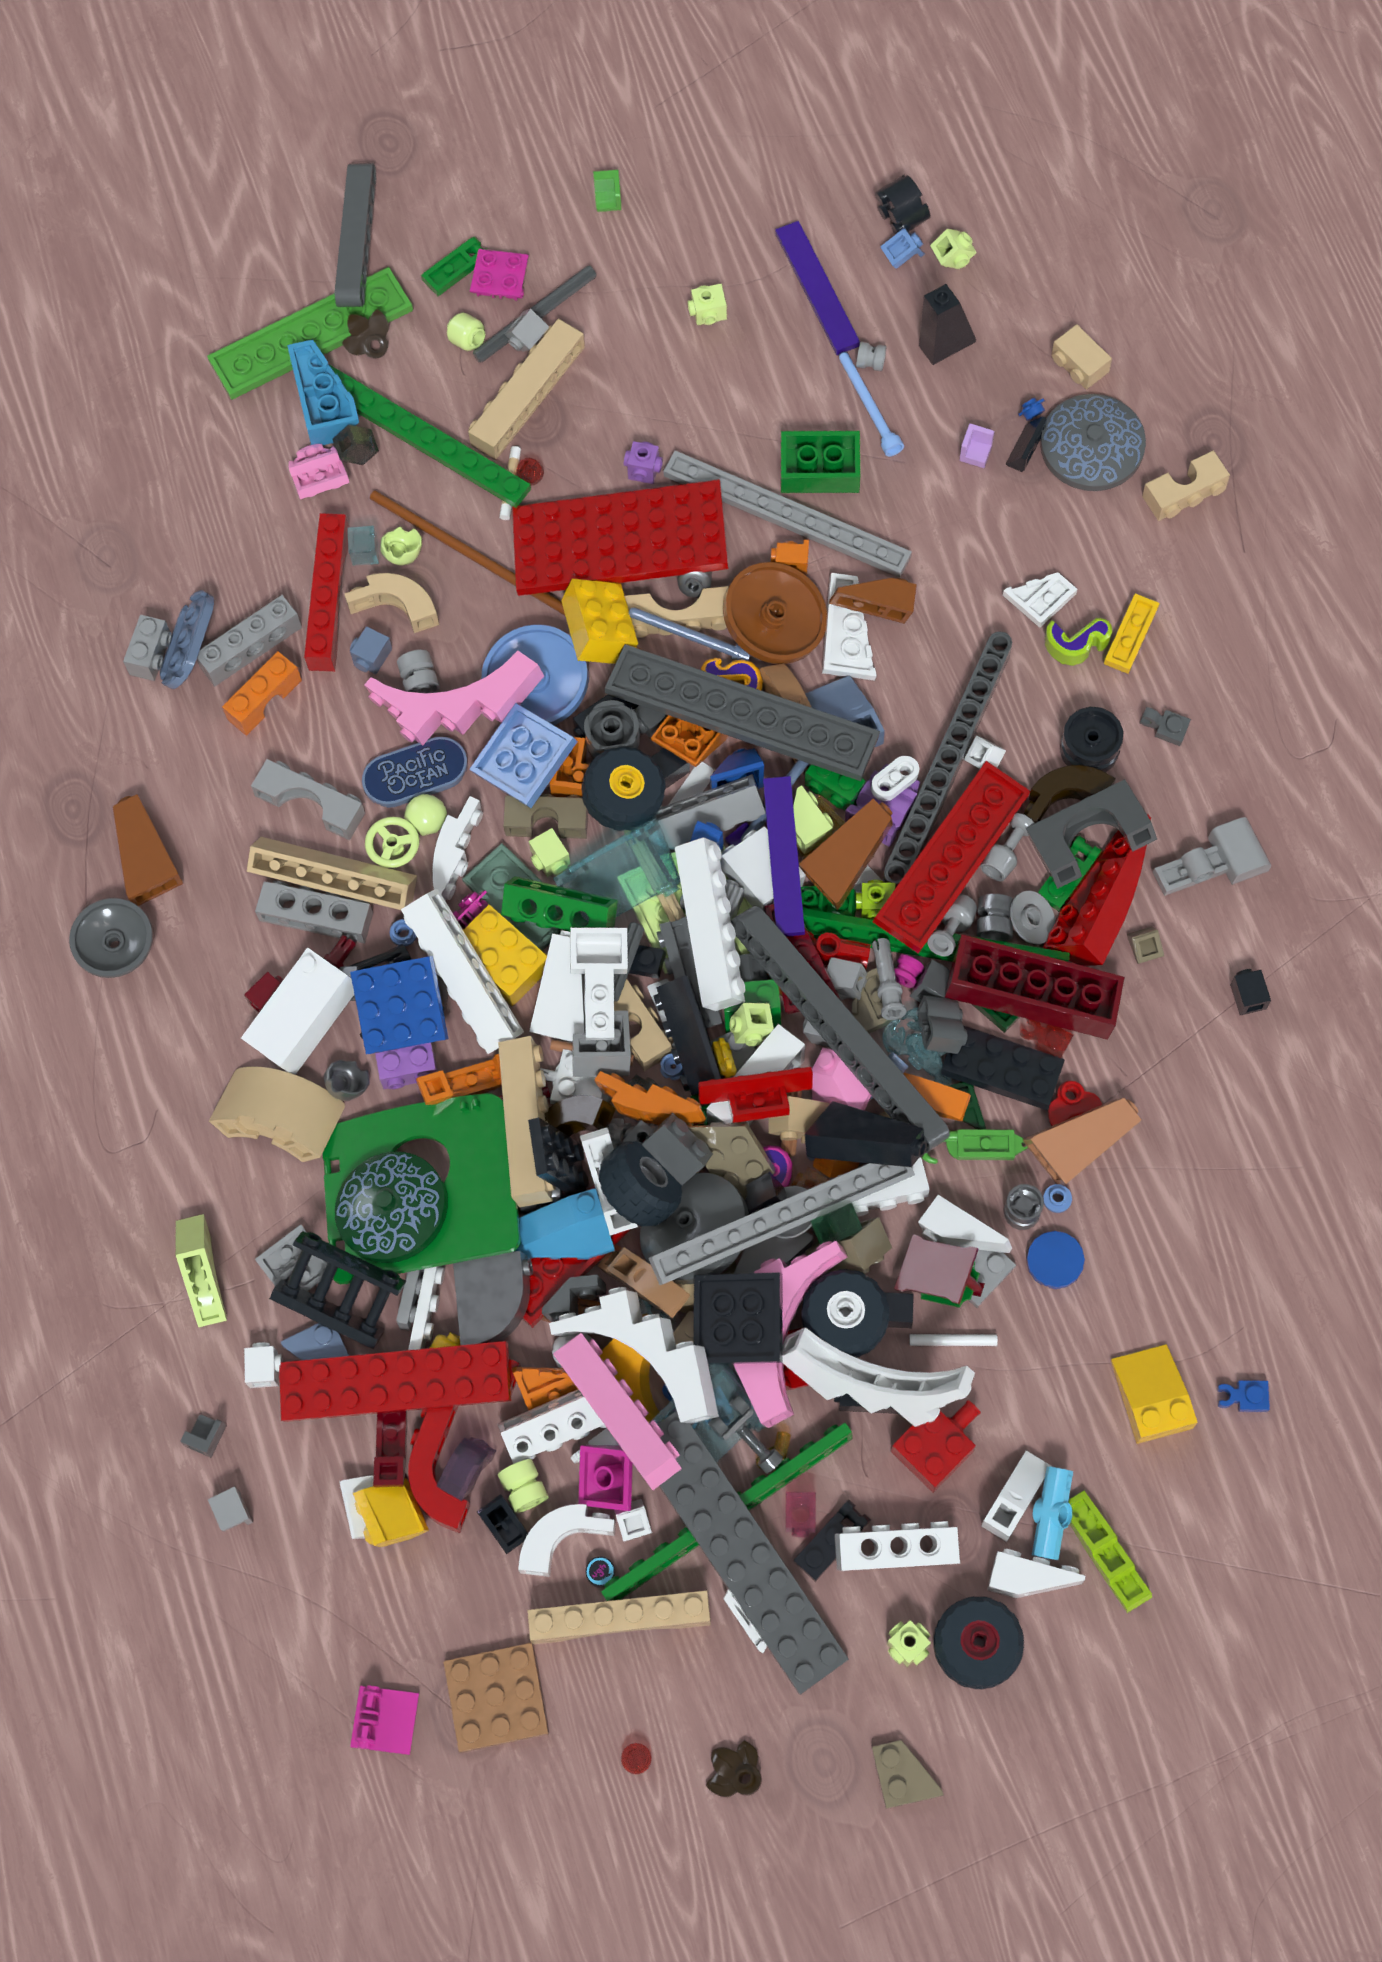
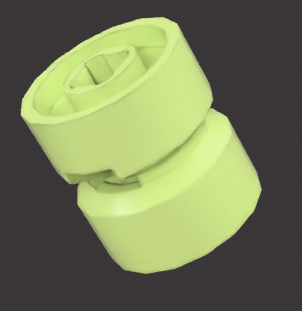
M532 1459L517 1462L498 1473L504 1491H510L511 1493L508 1500L514 1513L527 1511L549 1498L543 1483L536 1481L539 1474Z

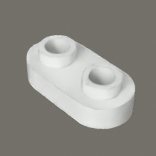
M901 756L895 759L874 776L871 784L873 796L881 801L894 799L917 780L919 774L918 762L910 756ZM907 771L909 774L902 775L900 772ZM887 787L889 790L882 791L880 788Z

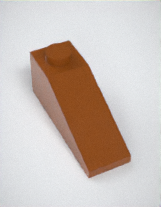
M887 578L838 587L830 598L829 604L905 624L914 610L917 584L910 583L902 578Z

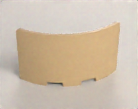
M243 1067L235 1070L209 1122L227 1138L248 1137L258 1139L259 1135L273 1139V1145L289 1152L301 1162H306L321 1157L345 1108V1104L341 1100L334 1098L321 1086L292 1073L265 1067Z

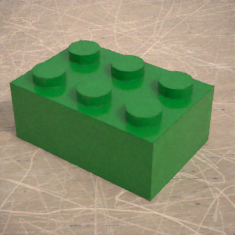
M781 431V493L860 492V431Z

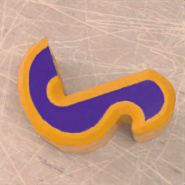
M712 658L704 662L701 667L702 671L762 691L760 670L752 662L735 660L722 667L721 659Z

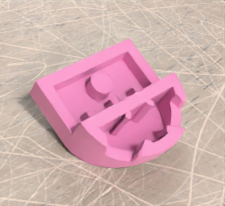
M322 444L304 447L297 451V458L294 461H289V470L300 499L313 497L318 493L336 489L350 483L339 452L333 446L331 449L323 448Z

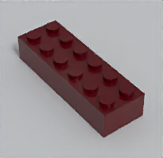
M961 934L954 951L945 997L1108 1040L1116 1026L1125 977Z

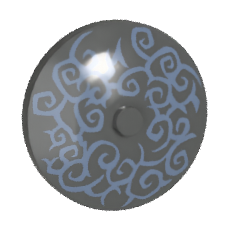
M1099 394L1075 396L1059 404L1046 419V427L1042 430L1040 441L1043 460L1055 477L1071 487L1085 491L1112 489L1129 480L1141 465L1146 447L1143 425L1132 409L1115 398Z

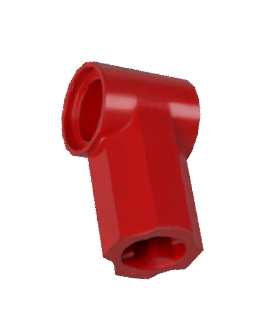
M824 933L818 937L815 947L824 965H828L831 957L860 963L865 969L867 968L871 944L840 939L833 933ZM824 945L831 946L834 952L826 953L821 947Z

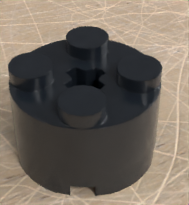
M904 174L875 192V196L881 204L877 207L884 220L887 218L891 220V228L895 235L903 228L909 232L931 217L927 203L922 205L920 189L908 175L905 176Z

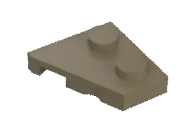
M877 968L867 972V982L865 988H862L860 1000L854 998L852 1002L853 1016L869 1034L897 1021L886 1020L881 1015L883 1005L882 1000L877 994L878 987L880 986Z
M902 1740L872 1747L886 1809L943 1796L942 1789Z

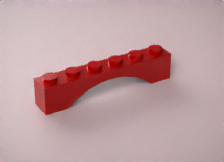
M319 514L304 654L309 671L335 672L339 594L350 534L346 514Z

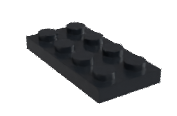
M963 1025L964 1029L967 1030L966 1044L961 1047L958 1054L947 1053L940 1075L1048 1111L1065 1059Z
M539 1117L528 1120L536 1176L570 1196L586 1191L589 1181L582 1166V1160L585 1158L582 1145Z

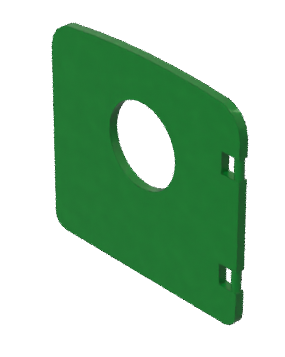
M487 1093L452 1097L434 1105H426L425 1102L368 1114L336 1124L322 1153L329 1244L336 1247V1242L343 1240L336 1227L335 1203L338 1192L348 1175L357 1166L371 1157L382 1153L395 1152L408 1141L427 1138L441 1143L446 1148L450 1159L449 1172L444 1181L448 1197V1209L444 1224L436 1238L417 1255L395 1263H377L366 1260L351 1250L346 1243L345 1251L383 1270H391L401 1274L510 1253L519 1247L521 1237L518 1206L511 1197L504 1104L498 1096ZM339 1160L340 1172H331V1161ZM338 1268L333 1280L340 1285L349 1284L354 1275Z

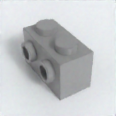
M144 615L139 616L123 660L129 675L155 681L157 673L162 667L166 648L170 645L172 633L165 620Z

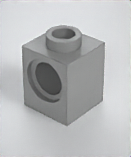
M528 309L520 314L504 334L509 338L508 343L514 349L523 352L530 350L549 326L532 309Z

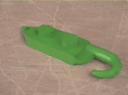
M957 1129V1131H949V1138L944 1141L946 1142L949 1154L957 1160H1014L1016 1155L1029 1149L1027 1146H1022L1024 1138L1015 1134L1014 1130ZM925 1153L922 1157L928 1163L936 1164L938 1162L936 1158L930 1157L928 1153Z

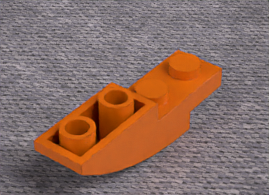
M602 1071L599 1072L594 1080L602 1093L612 1097L611 1101L618 1113L632 1119L660 1125L674 1113L686 1124H703L706 1120L700 1103L690 1097L686 1099L679 1097L673 1089L667 1086L660 1088L652 1084L647 1091L640 1085L634 1084V1086L627 1084L617 1074L611 1073V1075H608Z

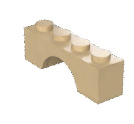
M729 586L702 589L698 600L690 607L682 610L665 609L659 606L650 594L625 596L628 610L635 607L697 632L703 629L724 630L727 628L723 616V600ZM631 618L637 638H642L649 634H673Z

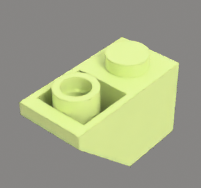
M801 785L797 788L793 808L797 845L806 855L832 835L834 824L826 812L822 814L817 807L818 801L813 793L810 791L807 793Z

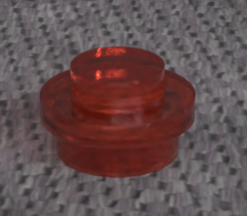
M630 1744L622 1752V1765L631 1774H642L651 1765V1753L643 1744Z

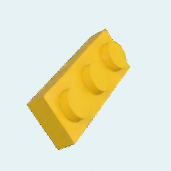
M1136 593L1134 594L1105 658L1104 665L1129 674L1160 603Z

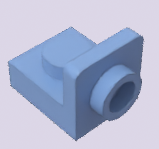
M904 228L880 246L895 269L916 253L920 257L925 255L921 249L923 242L916 232L911 234Z

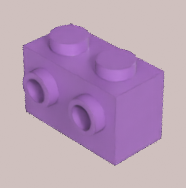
M431 1043L375 1053L379 1078L383 1089H399L405 1085L417 1083V1077L438 1072Z

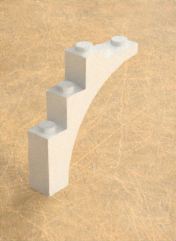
M626 1287L609 1290V1295L599 1297L601 1306L586 1308L584 1314L577 1316L576 1313L563 1314L559 1316V1321L549 1323L551 1335L565 1337L580 1333L601 1334L612 1337L637 1351L650 1362L664 1380L674 1399L680 1422L692 1424L719 1417L705 1348L693 1345V1341L675 1344L671 1319L661 1318L659 1314L642 1317L637 1292L628 1291Z
M807 1328L787 1335L783 1343V1364L826 1400L839 1395L843 1396L847 1393L871 1414L891 1406L915 1427L934 1421L940 1413L939 1407H944L946 1404L958 1399H964L971 1391V1383L975 1372L968 1366L933 1373L907 1372L885 1368L840 1351L820 1339Z

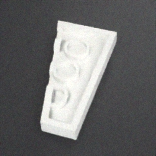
M831 573L829 578L822 673L844 677L850 675L851 678L875 681L877 676L875 668H873V655L871 645L868 642L867 623L864 621L863 613L829 604L830 598L838 587L859 584L858 576Z

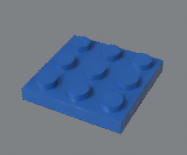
M433 956L350 972L366 1055L449 1039Z

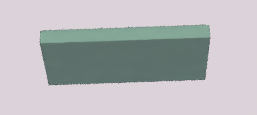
M503 843L462 878L463 883L471 891L480 893L486 890L487 893L481 900H485L500 914L502 911L504 884L516 876L542 882ZM530 899L532 907L537 909L536 903ZM555 905L557 912L563 915L562 909ZM502 915L541 951L550 945L552 934L558 935L559 931L562 930L555 927L541 928L536 926V923L530 921L515 922L510 917Z

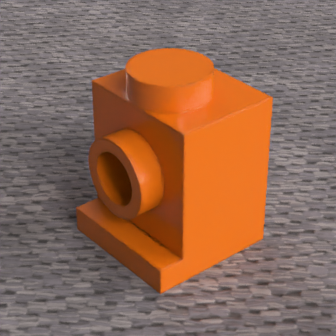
M804 540V544L786 541L784 543H777V548H771V562L791 566L807 576L809 540Z

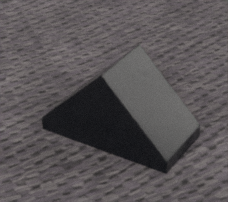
M501 1494L477 1511L479 1517L506 1555L525 1541L528 1532Z

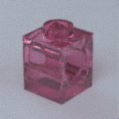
M786 1492V1532H792V1537H809V1533H815L816 1492ZM802 1508L808 1512L809 1518L805 1522H797L793 1519L792 1513L796 1509Z

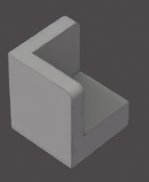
M235 1486L208 1499L222 1531L231 1529L243 1522L247 1525L253 1523L241 1493Z

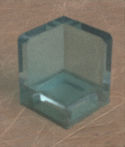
M374 526L347 528L348 552L352 565L379 564L378 539Z

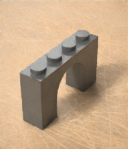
M1125 779L1026 828L1035 851L1057 889L1082 877L1077 861L1070 850V844L1077 833L1086 827L1096 824H1107L1117 828L1132 852L1157 840L1152 822Z

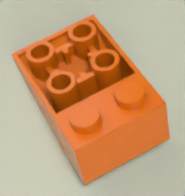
M668 715L652 735L651 740L697 767L724 743L729 736Z

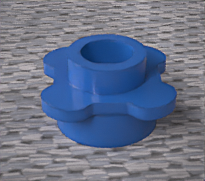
M1033 398L1022 405V412L1018 414L1019 417L1024 415L1026 420L1029 421L1045 411L1042 405L1045 401L1044 398L1039 401Z

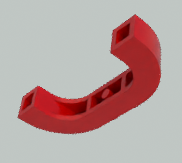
M509 1359L512 1396L517 1381L511 1368L521 1367L519 1362ZM459 1406L422 1409L421 1417L424 1418L420 1429H415L410 1445H413L408 1467L410 1487L416 1501L429 1518L442 1527L460 1533L470 1504L467 1500L443 1491L438 1486L435 1476L439 1456Z

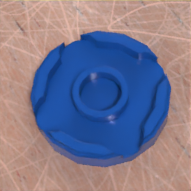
M1052 1231L1043 1233L1033 1241L1029 1247L1026 1262L1028 1271L1036 1282L1052 1289H1060L1076 1282L1083 1271L1085 1258L1083 1249L1075 1238L1067 1233Z

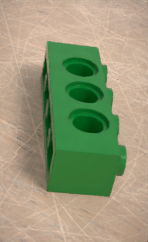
M514 876L504 884L501 915L508 916L515 922L530 921L536 923V926L541 928L555 927L570 932L571 928H615L618 900ZM530 899L536 903L537 909L532 907ZM555 905L562 909L563 915L557 912ZM581 911L588 915L589 921L582 917Z

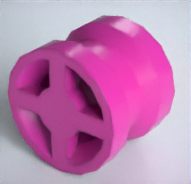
M900 955L897 960L898 966L894 968L896 981L904 987L914 988L917 983L916 977L923 972L924 966L913 957Z

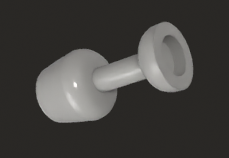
M1020 813L1014 815L1011 820V826L1014 830L1005 844H995L981 863L980 868L988 877L996 881H1004L1014 870L1018 861L1013 850L1022 836H1029L1026 828L1035 824L1032 819Z
M960 894L942 919L945 925L944 929L933 932L927 941L928 947L933 953L939 956H949L955 949L954 932L968 930L974 921L977 906L972 898Z

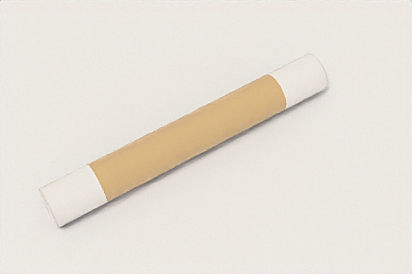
M512 446L507 470L517 476L521 448ZM503 500L499 517L502 520H509L512 506Z

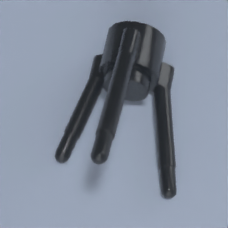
M401 944L385 953L350 966H358L356 969L362 970L385 962L387 965L412 959L405 946Z

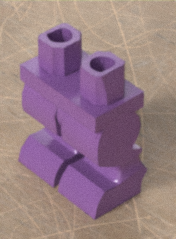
M874 770L871 778L861 789L856 800V806L852 804L846 809L844 822L846 823L873 798L878 804L884 802L893 813L891 815L893 825L882 841L883 844L890 847L895 840L897 830L902 828L903 823L909 816L917 798L920 782L916 780L890 801H881L875 798L871 792L872 780L879 773ZM887 787L880 788L882 791L889 790Z

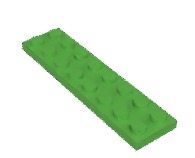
M388 267L367 277L363 307H337L334 293L208 355L207 358L230 399L233 400L293 370L287 345L313 340L324 355L342 346V342L351 336L347 326L349 315L355 314L369 319L372 313L378 309L384 314L389 323L412 312L413 306Z

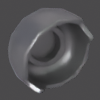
M335 1061L328 1066L324 1073L327 1091L334 1098L342 1101L358 1098L370 1084L368 1071L360 1070L356 1061Z

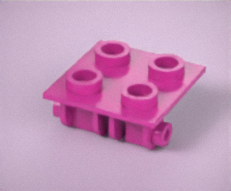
M478 249L470 292L476 293L479 297L481 295H492V298H495L498 295L499 299H503V296L518 301V298L523 299L524 289L522 287L529 255Z
M486 890L480 893L474 891L471 895L469 893L459 902L458 906L460 909L453 912L456 920L464 929L468 924L462 917L471 923L489 905L485 900L479 902L487 893Z
M369 1685L367 1687L360 1686L350 1747L410 1755L419 1693L381 1689L377 1686Z

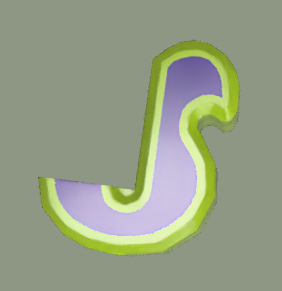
M1095 618L1069 639L1065 632L1051 620L1046 628L1045 647L1049 654L1061 664L1074 666L1083 663L1088 658L1092 646H1095L1097 651H1103L1108 646L1112 634V626L1106 619Z

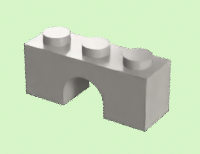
M831 957L828 966L825 968L840 999L857 998L860 1000L862 988H865L867 982V972L863 965ZM805 1018L803 1033L813 1044L830 1047Z

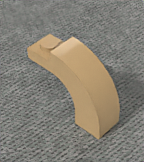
M391 573L366 576L368 586L356 587L350 592L345 593L351 614L378 605H393L406 613L414 633L439 625L431 598L419 584L407 577Z

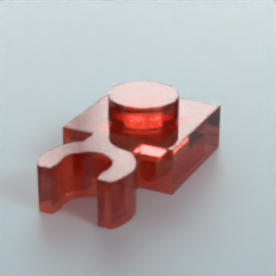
M1028 1019L1027 1023L1032 1025L1035 1030L1028 1032L1022 1028L1021 1037L1026 1040H1037L1038 1042L1035 1046L1037 1050L1062 1058L1074 1035L1060 1027L1049 1024L1044 1028L1040 1022Z

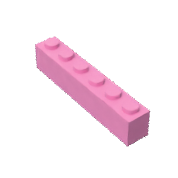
M580 1333L554 1352L553 1355L647 1484L654 1490L682 1469L676 1461V1458L680 1455L670 1441L666 1444L662 1442L660 1437L664 1433L653 1420L648 1423L645 1419V1416L649 1413L639 1400L633 1402L629 1396L633 1394L632 1390L624 1379L619 1382L616 1380L614 1375L618 1372L609 1359L601 1360L599 1355L603 1352L594 1339L588 1342L583 1334Z

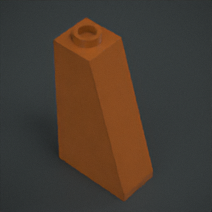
M138 794L122 798L118 804L113 806L124 883L126 895L130 902L140 906L182 885L183 882Z
M874 798L799 863L806 877L837 910L843 905L893 825L892 811L884 802L878 804Z

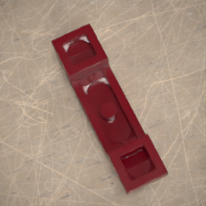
M407 1411L377 1413L374 1487L404 1486Z

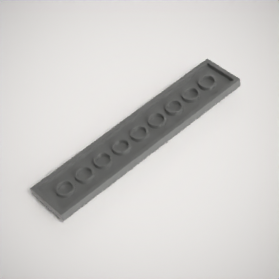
M626 644L605 686V694L861 781L880 734V731Z
M675 1411L657 1425L664 1433L660 1437L662 1442L666 1444L670 1441L680 1456L676 1458V1461L682 1469L659 1485V1487L798 1694L801 1695L848 1661L849 1658L691 1424L680 1422L678 1413Z

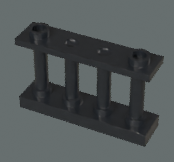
M302 1231L292 1245L301 1249V1253L288 1281L280 1280L273 1289L269 1299L374 1349L385 1330L377 1322L390 1293L398 1296L405 1286L406 1280L400 1278L394 1271L383 1270L323 1241L315 1233ZM312 1255L328 1262L315 1293L305 1291L299 1286ZM338 1268L354 1275L340 1306L328 1302L325 1298ZM365 1280L380 1289L367 1318L363 1319L353 1314L351 1309Z

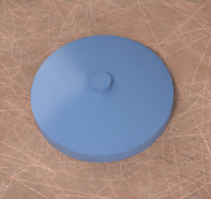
M528 625L517 628L500 638L486 656L481 679L500 668L519 651L536 662L544 674L542 680L520 706L552 725H556L568 718L584 699L589 682L587 661L577 660L571 636L552 626Z

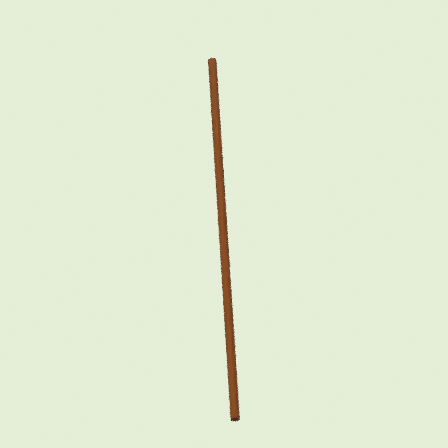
M374 490L371 493L370 499L516 586L515 573L378 491ZM547 592L530 594L565 615L562 602Z

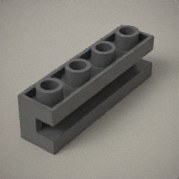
M687 916L680 920L659 924L661 931L657 932L660 947H666L669 958H665L664 962L668 975L673 974L675 979L685 975L690 978L706 1028L724 1024L720 1010L714 1011L702 1007Z

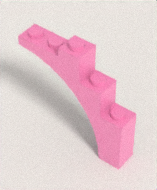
M517 651L504 665L487 677L466 687L447 692L426 694L405 692L389 687L372 677L364 686L369 691L370 695L368 698L379 707L385 705L389 708L387 711L397 719L396 722L402 729L400 734L411 743L416 740L421 745H424L441 724L451 732L455 729L464 735L481 713L490 721L496 719L502 723L514 704L520 705L542 680L544 674L536 662Z
M832 1241L825 1242L816 1248V1252L808 1256L801 1255L791 1261L790 1266H787L780 1258L777 1260L773 1258L763 1262L760 1265V1269L754 1271V1273L780 1272L783 1274V1343L795 1312L811 1285L830 1268L847 1258L843 1247L837 1241L833 1243ZM783 1363L733 1364L761 1424L770 1428L794 1415L786 1392Z

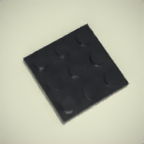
M779 1272L694 1275L693 1345L705 1348L708 1365L783 1363V1274Z

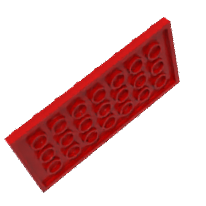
M720 479L520 505L517 508L512 506L515 577L518 596L567 590L572 579L624 583L678 576L690 572H710L729 569Z

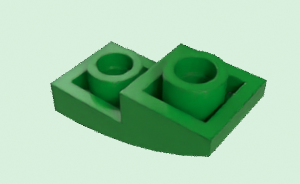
M816 886L801 887L803 908L855 917V889L851 890L843 905L837 910Z

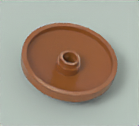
M763 562L745 568L733 579L723 600V616L730 635L745 652L764 662L773 664L797 662L814 651L826 631L827 609L820 591L806 575L785 564Z

